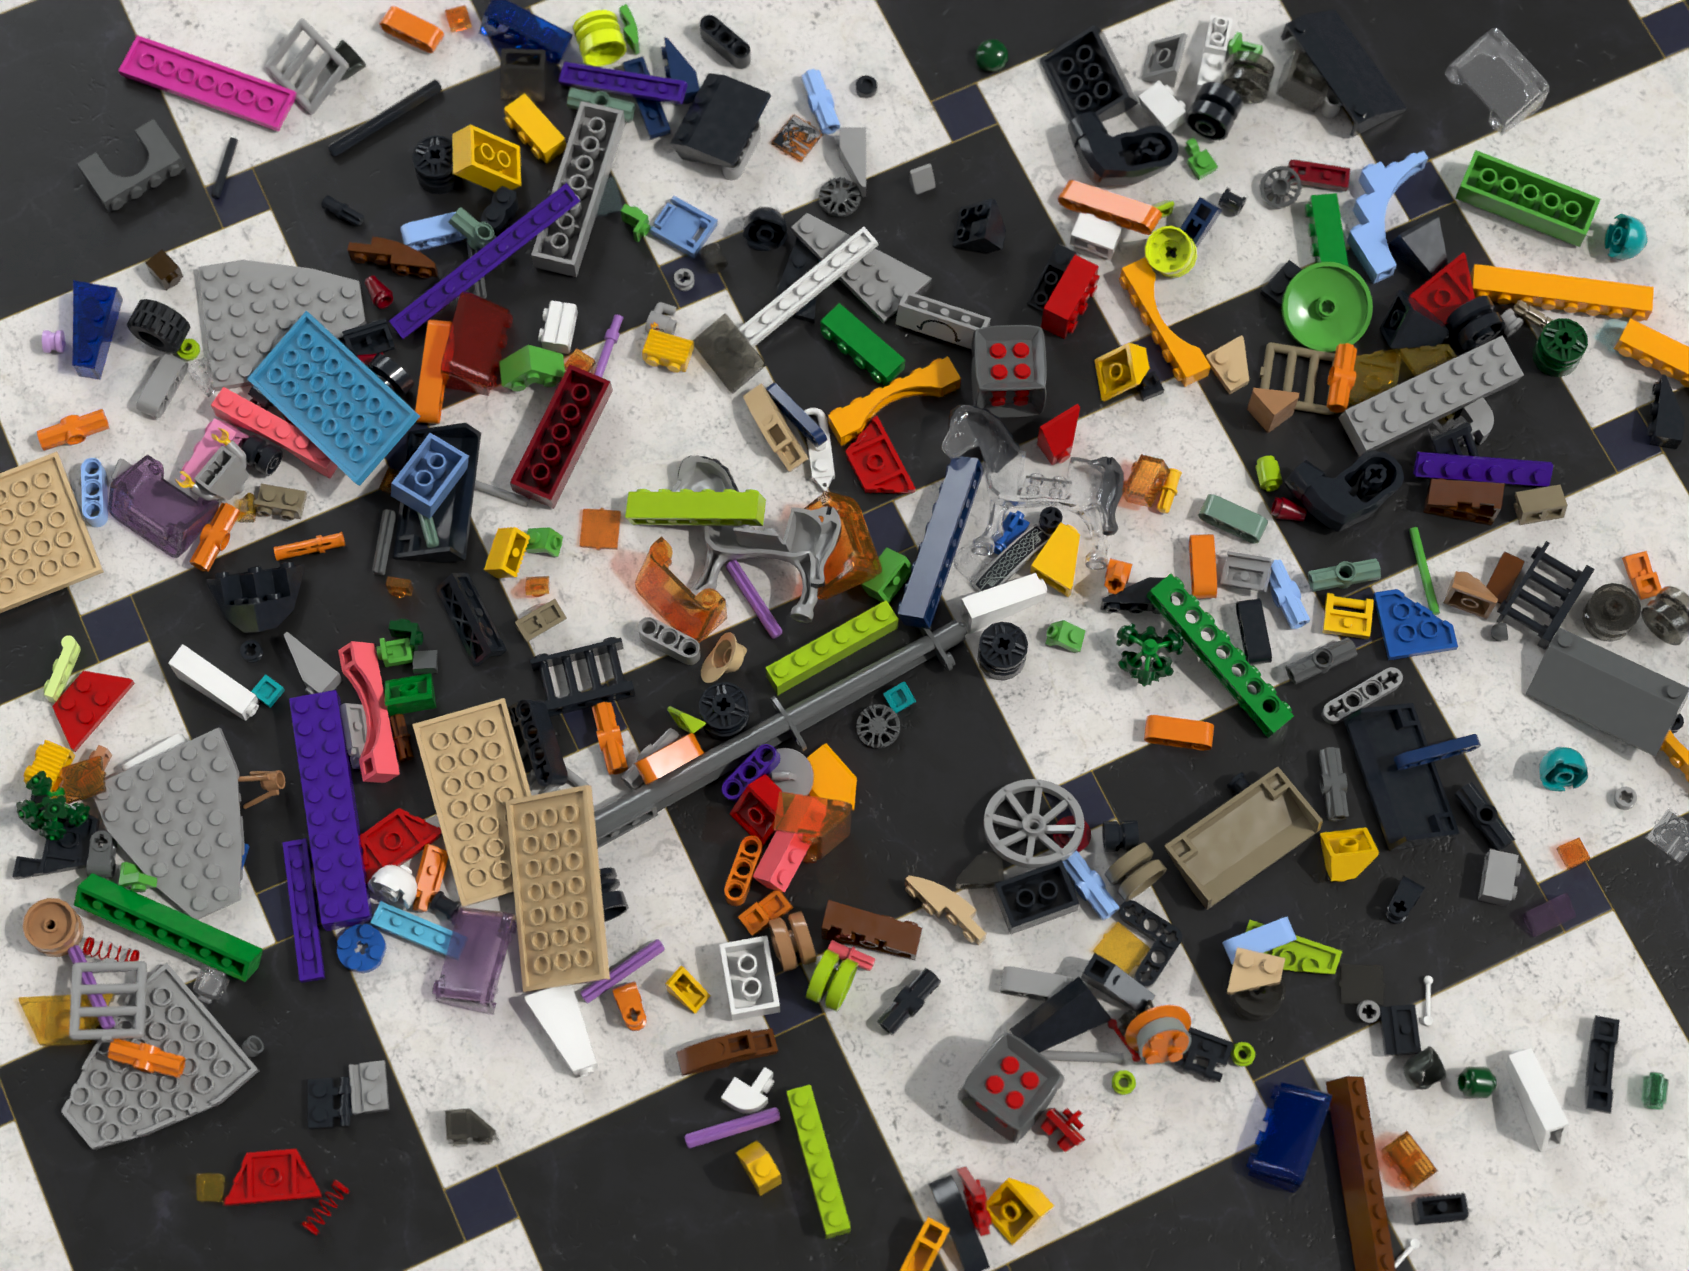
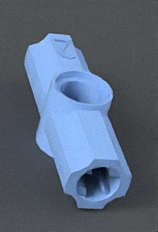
M807 70L802 75V81L808 94L807 98L811 112L816 115L822 133L833 134L840 129V123L834 110L831 92L829 89H826L819 70Z
M1276 559L1271 566L1272 571L1269 579L1273 601L1278 608L1282 609L1291 629L1301 628L1309 623L1310 618L1301 602L1300 590L1295 581H1291L1281 559Z
M1077 850L1063 861L1067 874L1074 882L1076 891L1084 901L1090 903L1102 921L1108 919L1119 910L1120 907L1105 889V883L1095 870L1092 871Z

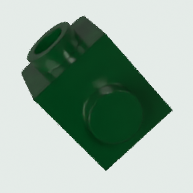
M407 619L390 620L389 631L391 636L409 638L412 652L417 651L418 645L423 643V632L420 630L418 623H411Z

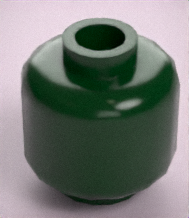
M1466 1067L1458 1076V1088L1467 1098H1488L1497 1085L1496 1077L1487 1067Z

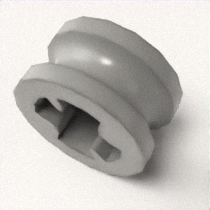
M683 268L676 271L674 283L677 289L688 291L693 287L694 275L691 270ZM684 276H687L688 280H685V282L682 283L680 279H683Z
M1621 787L1614 795V803L1621 810L1631 809L1637 800L1636 792L1630 787ZM1622 793L1625 796L1631 797L1628 803L1625 800H1620Z
M1364 1000L1357 1006V1015L1364 1022H1374L1380 1016V1008L1375 1002ZM1370 1004V1007L1375 1012L1374 1015L1370 1014L1371 1017L1367 1018L1366 1014L1362 1013V1010L1367 1008L1366 1005Z

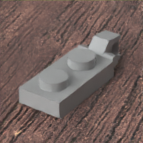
M344 703L340 705L347 752L348 755H351L352 768L360 769L359 758L364 750L367 735L366 715L363 705Z

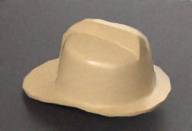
M731 632L721 636L714 649L704 661L701 669V677L704 682L713 683L723 673L735 672L742 665L747 649L745 646L737 643L735 635Z

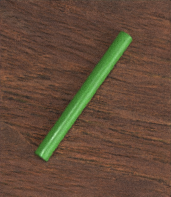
M1413 527L1409 529L1429 610L1433 612L1432 614L1438 615L1440 611L1418 527Z

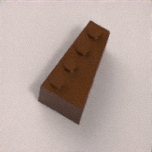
M828 900L822 924V939L834 940L837 943L916 960L922 934V927H919L917 923L912 921L902 922L890 916L878 915Z

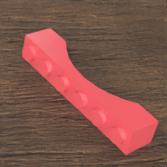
M223 387L212 402L211 406L214 413L219 418L236 427L250 430L267 438L293 454L311 469L329 479L338 468L296 426L229 389Z
M351 641L339 649L338 653L342 672L356 690L366 715V742L359 758L363 782L386 783L400 775L388 711L385 706V695L375 644Z

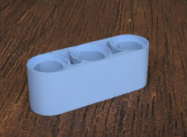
M456 212L409 222L400 228L403 243L417 251L461 241L466 237L448 223Z
M88 458L81 465L82 512L91 526L99 528L108 521L107 473L98 459ZM93 469H98L95 474H90ZM99 490L96 495H90L92 491ZM100 511L97 516L91 517L93 512Z
M1284 917L1230 938L1222 943L1231 965H1233L1237 947L1264 953L1290 943L1297 938L1288 917Z

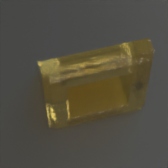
M247 493L239 501L238 510L240 515L238 522L240 523L256 521V510L253 506V501L256 499L252 493Z
M197 1173V1201H223L225 1177L222 1174Z

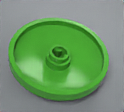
M1335 262L1316 263L1301 270L1289 282L1282 299V316L1290 335L1302 346L1323 352H1336V347L1339 344L1348 343L1353 345L1367 330L1373 311L1372 296L1363 278L1350 267Z

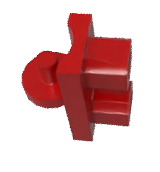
M1056 1108L1050 1109L1046 1113L1047 1118L1040 1127L1049 1136L1058 1128L1065 1134L1057 1142L1064 1152L1081 1145L1086 1139L1072 1124L1078 1130H1081L1085 1125L1078 1118L1083 1113L1078 1110L1073 1114L1066 1108L1062 1113L1068 1118L1067 1120Z

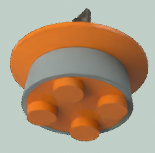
M1148 1000L1145 1011L1134 1018L1128 1025L1125 1032L1126 1042L1130 1048L1140 1053L1141 1059L1147 1064L1177 1062L1182 1059L1183 1054L1191 1045V1036L1188 1033L1191 1027V1017L1182 1007L1175 1005L1154 1007L1152 1000Z

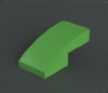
M627 4L619 7L620 20L626 26L623 28L624 39L637 55L640 53L638 29L632 12Z

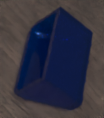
M1281 1082L1279 1086L1275 1084L1270 1097L1274 1099L1272 1108L1267 1107L1262 1121L1266 1122L1263 1131H1258L1254 1142L1258 1147L1255 1154H1250L1246 1167L1250 1168L1249 1176L1295 1193L1304 1180L1332 1095L1323 1091Z

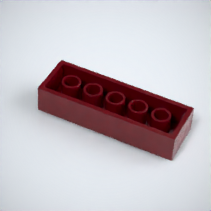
M569 364L510 481L513 492L550 508H555L613 392L611 381Z

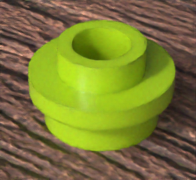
M184 339L178 354L182 359L192 361L200 354V346L194 339ZM192 347L190 351H185V348Z
M1239 1042L1233 1046L1230 1056L1237 1066L1246 1067L1254 1061L1255 1051L1250 1044ZM1244 1051L1247 1054V1058L1241 1059L1238 1056V1052Z
M1120 1070L1113 1075L1111 1085L1116 1093L1127 1095L1134 1090L1136 1079L1131 1072ZM1125 1079L1128 1082V1086H1120L1119 1080Z

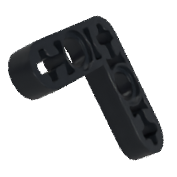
M1128 900L1123 902L1120 907L1119 916L1121 920L1155 942L1134 975V979L1148 989L1155 984L1179 947L1182 933L1177 927L1134 900ZM1130 907H1134V913L1139 917L1141 912L1145 915L1142 917L1140 924L1136 923L1138 917L1135 915L1126 916L1124 908L1130 909ZM1147 919L1155 920L1157 928L1153 931L1147 930L1144 927V921ZM1161 926L1165 927L1163 930L1165 934L1170 935L1171 933H1174V939L1177 942L1171 941V943H1168L1166 941L1167 936L1163 933H1161L1160 937L1156 936L1159 933ZM1156 951L1162 952L1165 956V961L1160 964L1155 963L1151 958L1152 953ZM1147 962L1154 969L1149 976L1151 981L1146 980L1142 982L1140 973L1145 974L1149 966L1145 965Z

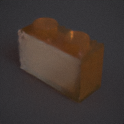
M1143 454L1140 455L1138 460L1132 464L1131 474L1124 481L1123 489L1121 490L1127 502L1152 507L1158 492H1160V488H1162L1168 473H1170V469L1165 461Z
M1408 1131L1381 1150L1383 1154L1381 1157L1384 1163L1389 1168L1393 1167L1396 1170L1397 1174H1399L1397 1179L1404 1188L1409 1187L1411 1191L1438 1172Z

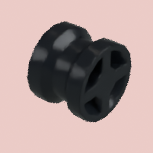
M1051 506L1043 509L1040 513L1039 527L1047 534H1053L1058 525L1062 523L1063 516L1061 511Z

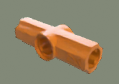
M1339 344L1336 347L1334 364L1327 380L1330 388L1326 407L1331 412H1344L1348 408L1350 390L1353 388L1356 380L1354 365L1357 349L1352 344Z
M103 409L82 416L69 415L61 419L59 424L37 431V437L42 449L45 451L66 443L69 445L79 444L86 439V436L109 429V423Z
M221 503L211 523L206 524L201 532L200 543L190 560L191 565L201 571L209 572L219 551H223L228 545L230 531L240 515L238 509L228 503Z
M611 702L598 703L592 707L606 768L609 775L621 774L628 770L622 747L624 743L619 725L617 726L614 709Z
M114 1039L108 1050V1058L110 1060L132 1065L133 1068L147 1073L157 1072L179 1079L185 1068V1057L161 1051L160 1048L146 1043H140L139 1045L121 1039Z

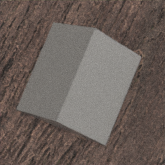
M1186 33L1151 41L1142 75L1144 81L1152 83L1160 81L1163 85L1167 84L1169 87H1175L1185 48Z

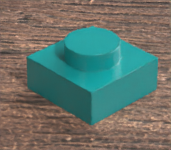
M265 674L251 692L256 695L259 701L271 708L285 689Z
M902 682L883 693L891 709L896 714L916 702L906 682Z

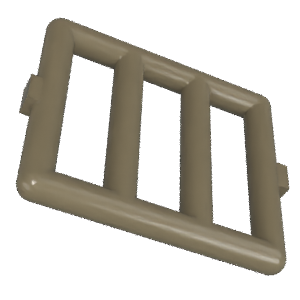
M1272 342L1266 345L1264 365L1260 369L1259 378H1262L1260 388L1269 389L1275 352L1288 354L1283 391L1292 392L1297 356L1310 358L1304 402L1297 401L1295 410L1333 415L1335 412H1331L1325 405L1313 404L1319 360L1331 361L1333 366L1335 353Z

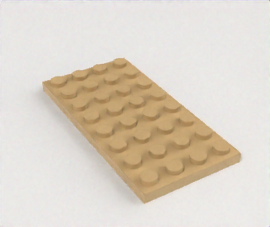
M505 698L413 724L462 907L514 893L506 801L532 796Z
M584 785L507 800L506 808L523 992L610 979L592 786Z

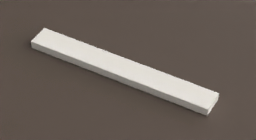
M862 227L732 333L725 341L741 358L879 245L865 227Z

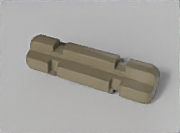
M1519 300L1513 308L1515 313L1520 316L1523 314L1525 319L1537 326L1541 325L1542 329L1553 320L1545 317V314L1535 308L1528 307L1527 303Z

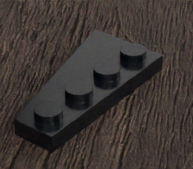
M796 237L775 298L819 263V258L798 237ZM816 297L791 317L815 323Z

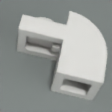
M764 1067L752 1087L734 1077L721 1097L722 1102L735 1111L744 1114L760 1111L768 1103V1098L762 1095V1093L765 1092L767 1094L775 1082L772 1080L773 1072Z

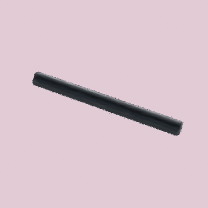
M436 79L429 82L328 145L329 152L334 157L341 154L442 90L441 84Z

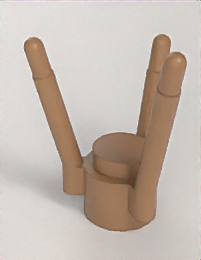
M280 770L251 771V776H240L238 782L260 781L261 787L269 791L244 804V809L271 796L279 795V789L285 787V776Z

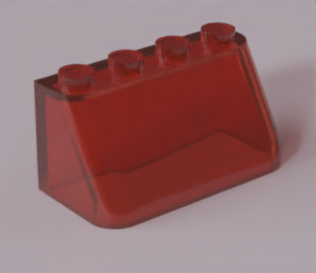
M461 292L441 362V375L446 388L489 396L491 388L494 389L497 376L495 371L496 368H500L499 362L502 361L501 349L505 348L508 337L506 331L507 328H511L513 322V315H510L508 309L475 294Z

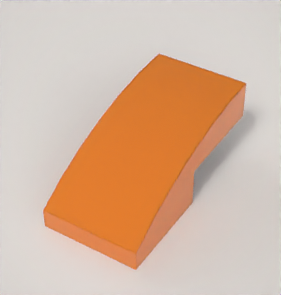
M1647 551L1622 558L1631 584L1640 600L1663 594L1657 572L1652 570Z
M774 890L762 901L753 904L739 915L738 918L750 934L754 936L769 926V920L781 918L793 906L782 892Z

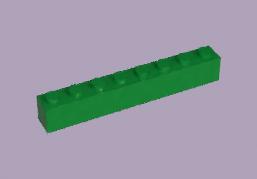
M90 874L77 887L74 906L246 982L259 967L262 948L96 874Z

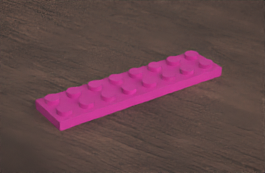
M137 35L119 69L120 75L278 132L296 97V91Z

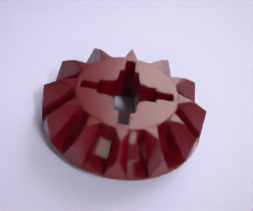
M1064 817L1056 825H1075L1074 817ZM1085 820L1083 837L1076 849L1079 853L1089 845L1091 840V829ZM1065 833L1053 834L1054 842L1061 848H1064L1070 841L1069 836H1065Z

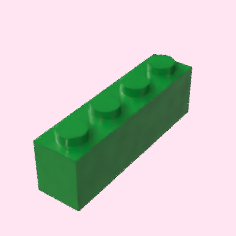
M1337 193L1311 195L1308 204H1305V216L1309 217L1310 220L1308 235L1313 240V244H1311L1312 257H1315L1316 263L1335 262L1348 266Z
M840 303L821 320L822 335L827 340L834 341L843 354H849L859 368H865L870 372L871 377L877 383L881 382L883 385L888 386L905 369V359Z

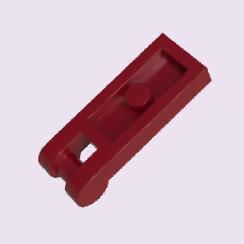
M1290 160L1288 162V167L1297 174L1298 171H1305L1304 175L1298 174L1301 185L1345 192L1348 190L1351 168L1301 160ZM1293 175V176H1292L1289 180H1287V181L1290 182L1295 176Z

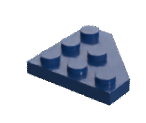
M1398 589L1374 592L1373 598L1388 660L1457 650V639L1451 623L1441 620L1432 614L1431 610L1418 602H1413Z

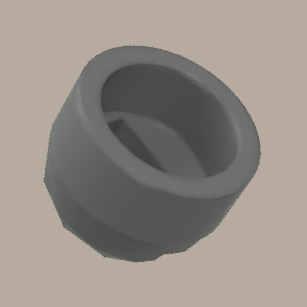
M1506 622L1497 623L1491 628V636L1496 641L1508 640Z
M257 1036L248 1037L242 1044V1051L247 1057L251 1058L259 1055L264 1049L263 1042Z

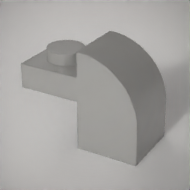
M1482 397L1465 406L1460 414V418L1464 423L1471 424L1472 437L1481 445L1487 439L1494 424L1493 412L1485 399ZM1463 436L1457 438L1459 446H1466Z

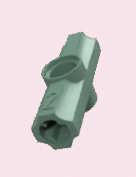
M572 88L568 94V108L578 110L581 101L597 105L605 104V107L624 111L625 122L630 123L633 120L635 103L611 98L602 91L591 93Z
M461 207L448 222L467 238L468 245L474 250H481L496 238L493 228L488 223H479Z
M1376 558L1354 563L1343 561L1337 566L1308 572V582L1312 592L1336 587L1345 589L1351 584L1381 578V568ZM1345 572L1349 575V578H1343L1339 573Z

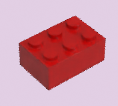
M1074 255L1044 307L1041 328L1063 339L1066 338L1068 333H1073L1078 323L1076 321L1078 315L1082 316L1088 306V303H1086L1088 298H1093L1097 291V283L1100 278L1097 275L1098 265Z

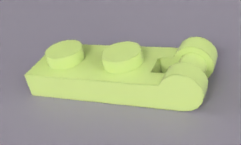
M65 636L62 639L63 650L59 659L57 658L53 664L51 679L47 680L44 686V696L52 703H55L63 694L81 650L79 644L72 636Z

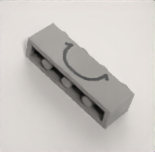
M906 291L898 306L896 325L971 349L974 331L989 326L991 318Z

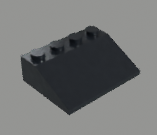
M1092 25L1039 59L1069 122L1078 115L1087 112H1095L1101 122L1119 116L1139 104L1104 32L1096 25Z
M708 73L670 145L682 160L734 167L772 95L769 92L729 76Z

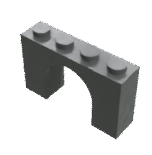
M154 119L135 129L139 141L149 154L148 163L140 173L130 177L116 176L107 169L97 153L77 163L81 173L108 213L120 209L128 201L139 198L145 191L159 186L164 180L178 175L181 170L185 169L180 156Z

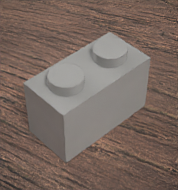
M1492 849L1488 851L1485 855L1478 901L1507 907L1512 900H1515L1517 886H1514L1515 877H1519L1521 864L1518 863L1519 855Z

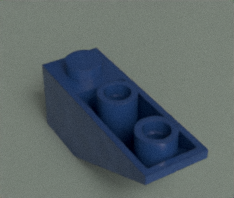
M665 37V46L661 47L663 60L667 59L668 65L664 66L665 76L670 79L686 81L688 86L683 104L692 103L699 91L697 72L668 37Z

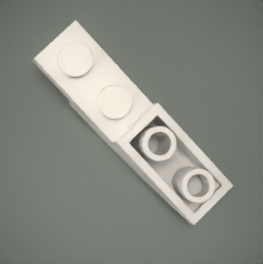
M1211 15L1196 88L1198 91L1206 82L1220 83L1232 25V19Z

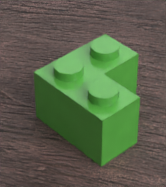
M532 345L523 347L499 362L502 387L510 388L516 392L523 391L532 383L541 384L547 388L555 387L565 374L563 354Z

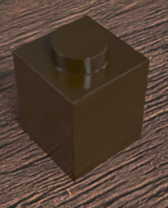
M163 249L145 262L149 273L165 290L176 286L181 278L184 277L179 266Z

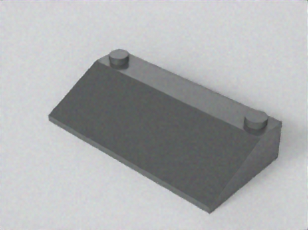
M1559 627L1535 673L1526 696L1656 757L1687 701L1689 687Z

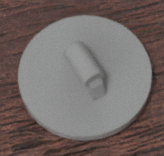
M781 748L776 749L781 757L780 763L768 777L782 790L783 807H790L796 794L808 796L813 786L814 773L809 760L803 754L794 749ZM773 752L768 753L763 758V761H770L773 757Z

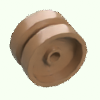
M46 898L36 902L29 908L23 921V930L27 940L40 953L48 957L68 955V949L79 945L83 939L84 926L81 917L68 903L58 898Z
M801 911L789 914V931L784 920L780 917L768 921L773 948L784 972L796 968V952L801 963L804 965L817 962L810 933Z

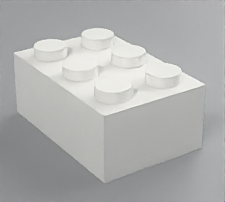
M762 936L719 944L732 1021L779 1013L780 1004L768 937Z

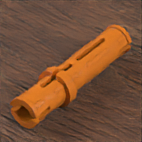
M342 532L323 537L322 535H317L314 539L278 547L275 546L274 554L276 560L279 561L318 551L324 553L327 549L344 547L345 540Z

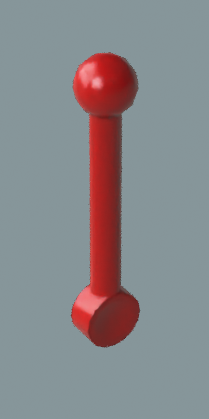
M1115 1019L1108 1021L1107 1026L1113 1029L1132 1054L1133 1061L1139 1062L1141 1060L1140 1053L1135 1052V1050L1129 1047L1125 1036L1117 1027V1021Z

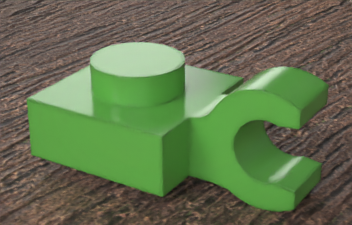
M1194 138L1186 141L1187 145L1184 149L1190 156L1187 164L1197 179L1200 180L1215 172L1218 165L1207 149L1201 152Z

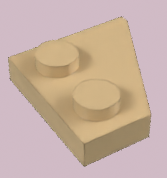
M1242 335L1205 356L1211 366L1210 368L1229 394L1249 383L1245 344Z

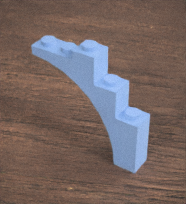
M1424 151L1418 154L1412 153L1399 163L1393 162L1386 168L1382 162H1379L1375 165L1369 164L1362 169L1358 181L1366 194L1356 199L1353 212L1360 224L1350 230L1347 242L1373 284L1392 276L1397 266L1389 251L1385 236L1386 208L1398 187L1410 176L1424 169L1428 160Z

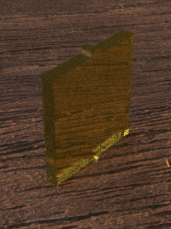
M1118 921L1107 934H1103V939L1094 948L1093 952L1129 974L1135 966L1140 965L1141 959L1151 948Z

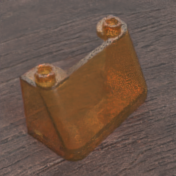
M828 491L823 492L804 508L811 511L826 506L834 507L841 520V537L834 552L824 565L825 586L818 588L817 597L822 600H827L870 581L882 572L879 558L859 504L851 497ZM819 516L822 523L824 518L822 516Z
M661 536L651 545L635 580L636 591L672 628L694 638L700 643L727 619L726 599L719 592L711 588L704 589L695 596L669 570V566L672 564L673 551L670 544Z

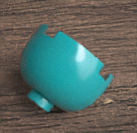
M1619 214L1614 218L1618 220L1614 225L1610 224L1607 229L1604 245L1605 249L1609 248V253L1607 254L1609 257L1628 260L1636 257L1645 248L1648 238L1646 228L1639 219Z
M1556 747L1547 752L1539 764L1542 785L1551 791H1565L1564 787L1573 786V789L1584 784L1588 779L1585 759L1577 750L1572 748Z

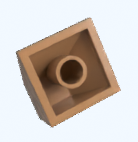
M1456 571L1450 581L1443 603L1487 619L1497 604L1498 599L1479 579L1473 577L1468 572Z

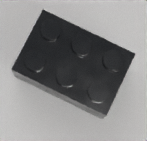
M1062 860L994 884L993 892L1010 935L1073 913L1078 910L1080 904Z

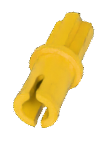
M1168 469L1164 485L1160 487L1161 495L1157 504V510L1160 513L1170 512L1174 496L1178 493L1176 489L1182 472L1177 469Z

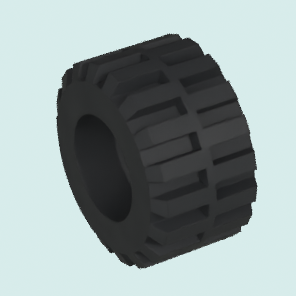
M141 299L127 322V328L137 339L154 349L168 353L178 352L191 328L189 322L179 312L161 302L150 299Z

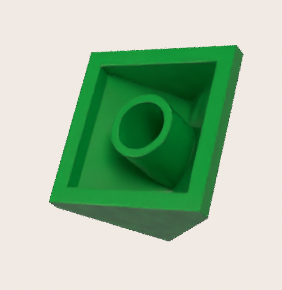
M432 674L385 681V706L389 715L393 716L395 714L437 708Z

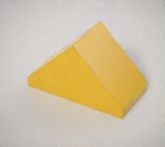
M682 965L665 983L667 992L694 1014L711 996Z

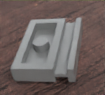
M1228 551L1220 583L1223 586L1266 593L1272 571L1271 566L1274 560L1268 557Z
M382 1060L349 1065L350 1086H352V1113L357 1115L359 1113L388 1111L386 1062Z

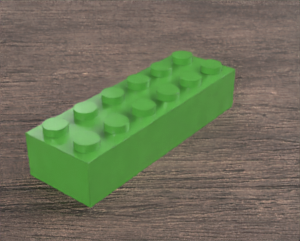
M1477 150L1474 152L1455 199L1578 247L1581 246L1587 235L1601 200L1598 197Z

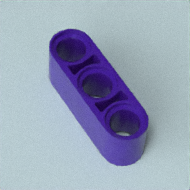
M769 744L759 746L723 783L722 793L730 801L737 803L748 784L764 774L768 776L778 766L781 759L779 752ZM768 751H772V759L768 762H764V754ZM756 768V775L751 779H747L746 774L748 770ZM735 785H739L740 790L738 794L731 796L730 789Z

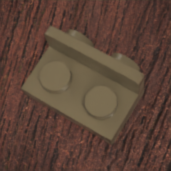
M261 484L258 498L253 501V506L256 512L262 516L270 517L271 515H277L285 520L301 519L307 493L303 490Z

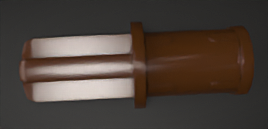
M395 714L390 717L394 734L393 741L396 742L399 761L403 762L405 758L408 761L414 758L409 740L411 735L407 732L404 715Z

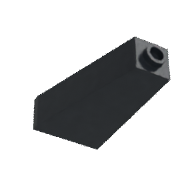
M1078 976L1009 1030L1013 1035L1040 1053L1098 1027L1112 1018Z

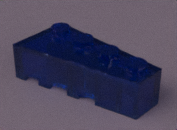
M491 0L483 15L479 33L557 64H560L573 37L572 33L508 0Z
M73 280L72 365L80 377L101 380L123 301L117 287Z

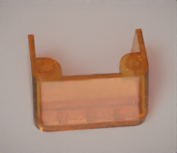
M786 792L779 793L773 830L796 833L803 843L811 844L803 858L804 862L816 863L817 860L825 857L850 835L852 826V805L850 803Z

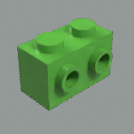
M886 548L863 576L859 584L869 596L881 602L887 600L889 603L911 576L912 564L906 556Z

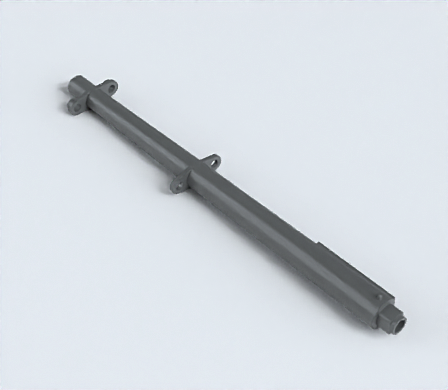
M953 620L933 632L930 629L918 627L923 635L920 639L787 709L782 707L775 696L770 698L771 704L777 713L776 715L710 749L653 782L643 785L594 811L597 849L658 816V812L739 767L763 744L775 747L792 737L802 752L807 750L806 744L799 734L801 731L928 659L936 656L947 671L952 670V666L956 665L952 655L950 653L946 654L945 651L966 640L967 630L964 624Z

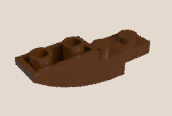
M372 237L371 244L349 242L348 253L350 259L357 263L373 262L381 266L391 264L393 273L400 276L418 275L421 278L438 276L436 264L432 260L405 244L379 237Z
M772 1028L751 1032L749 1029L697 1043L677 1051L676 1056L681 1076L729 1067L730 1063L774 1055L777 1054L778 1048Z

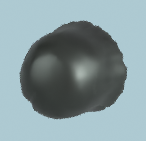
M341 40L335 50L349 64V68L340 79L346 80L358 71L366 68V63L347 42ZM330 59L326 64V68L332 75L338 68V65Z
M1431 1046L1408 1059L1403 1067L1407 1081L1416 1089L1426 1090L1433 1084L1446 1078V1071L1442 1060Z

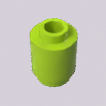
M1263 456L1257 460L1256 471L1260 487L1266 489V491L1277 490L1283 483L1278 461L1275 460L1274 456Z

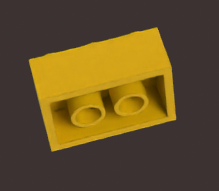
M471 124L452 134L453 174L492 191H496L501 186L511 190L521 186L520 146Z

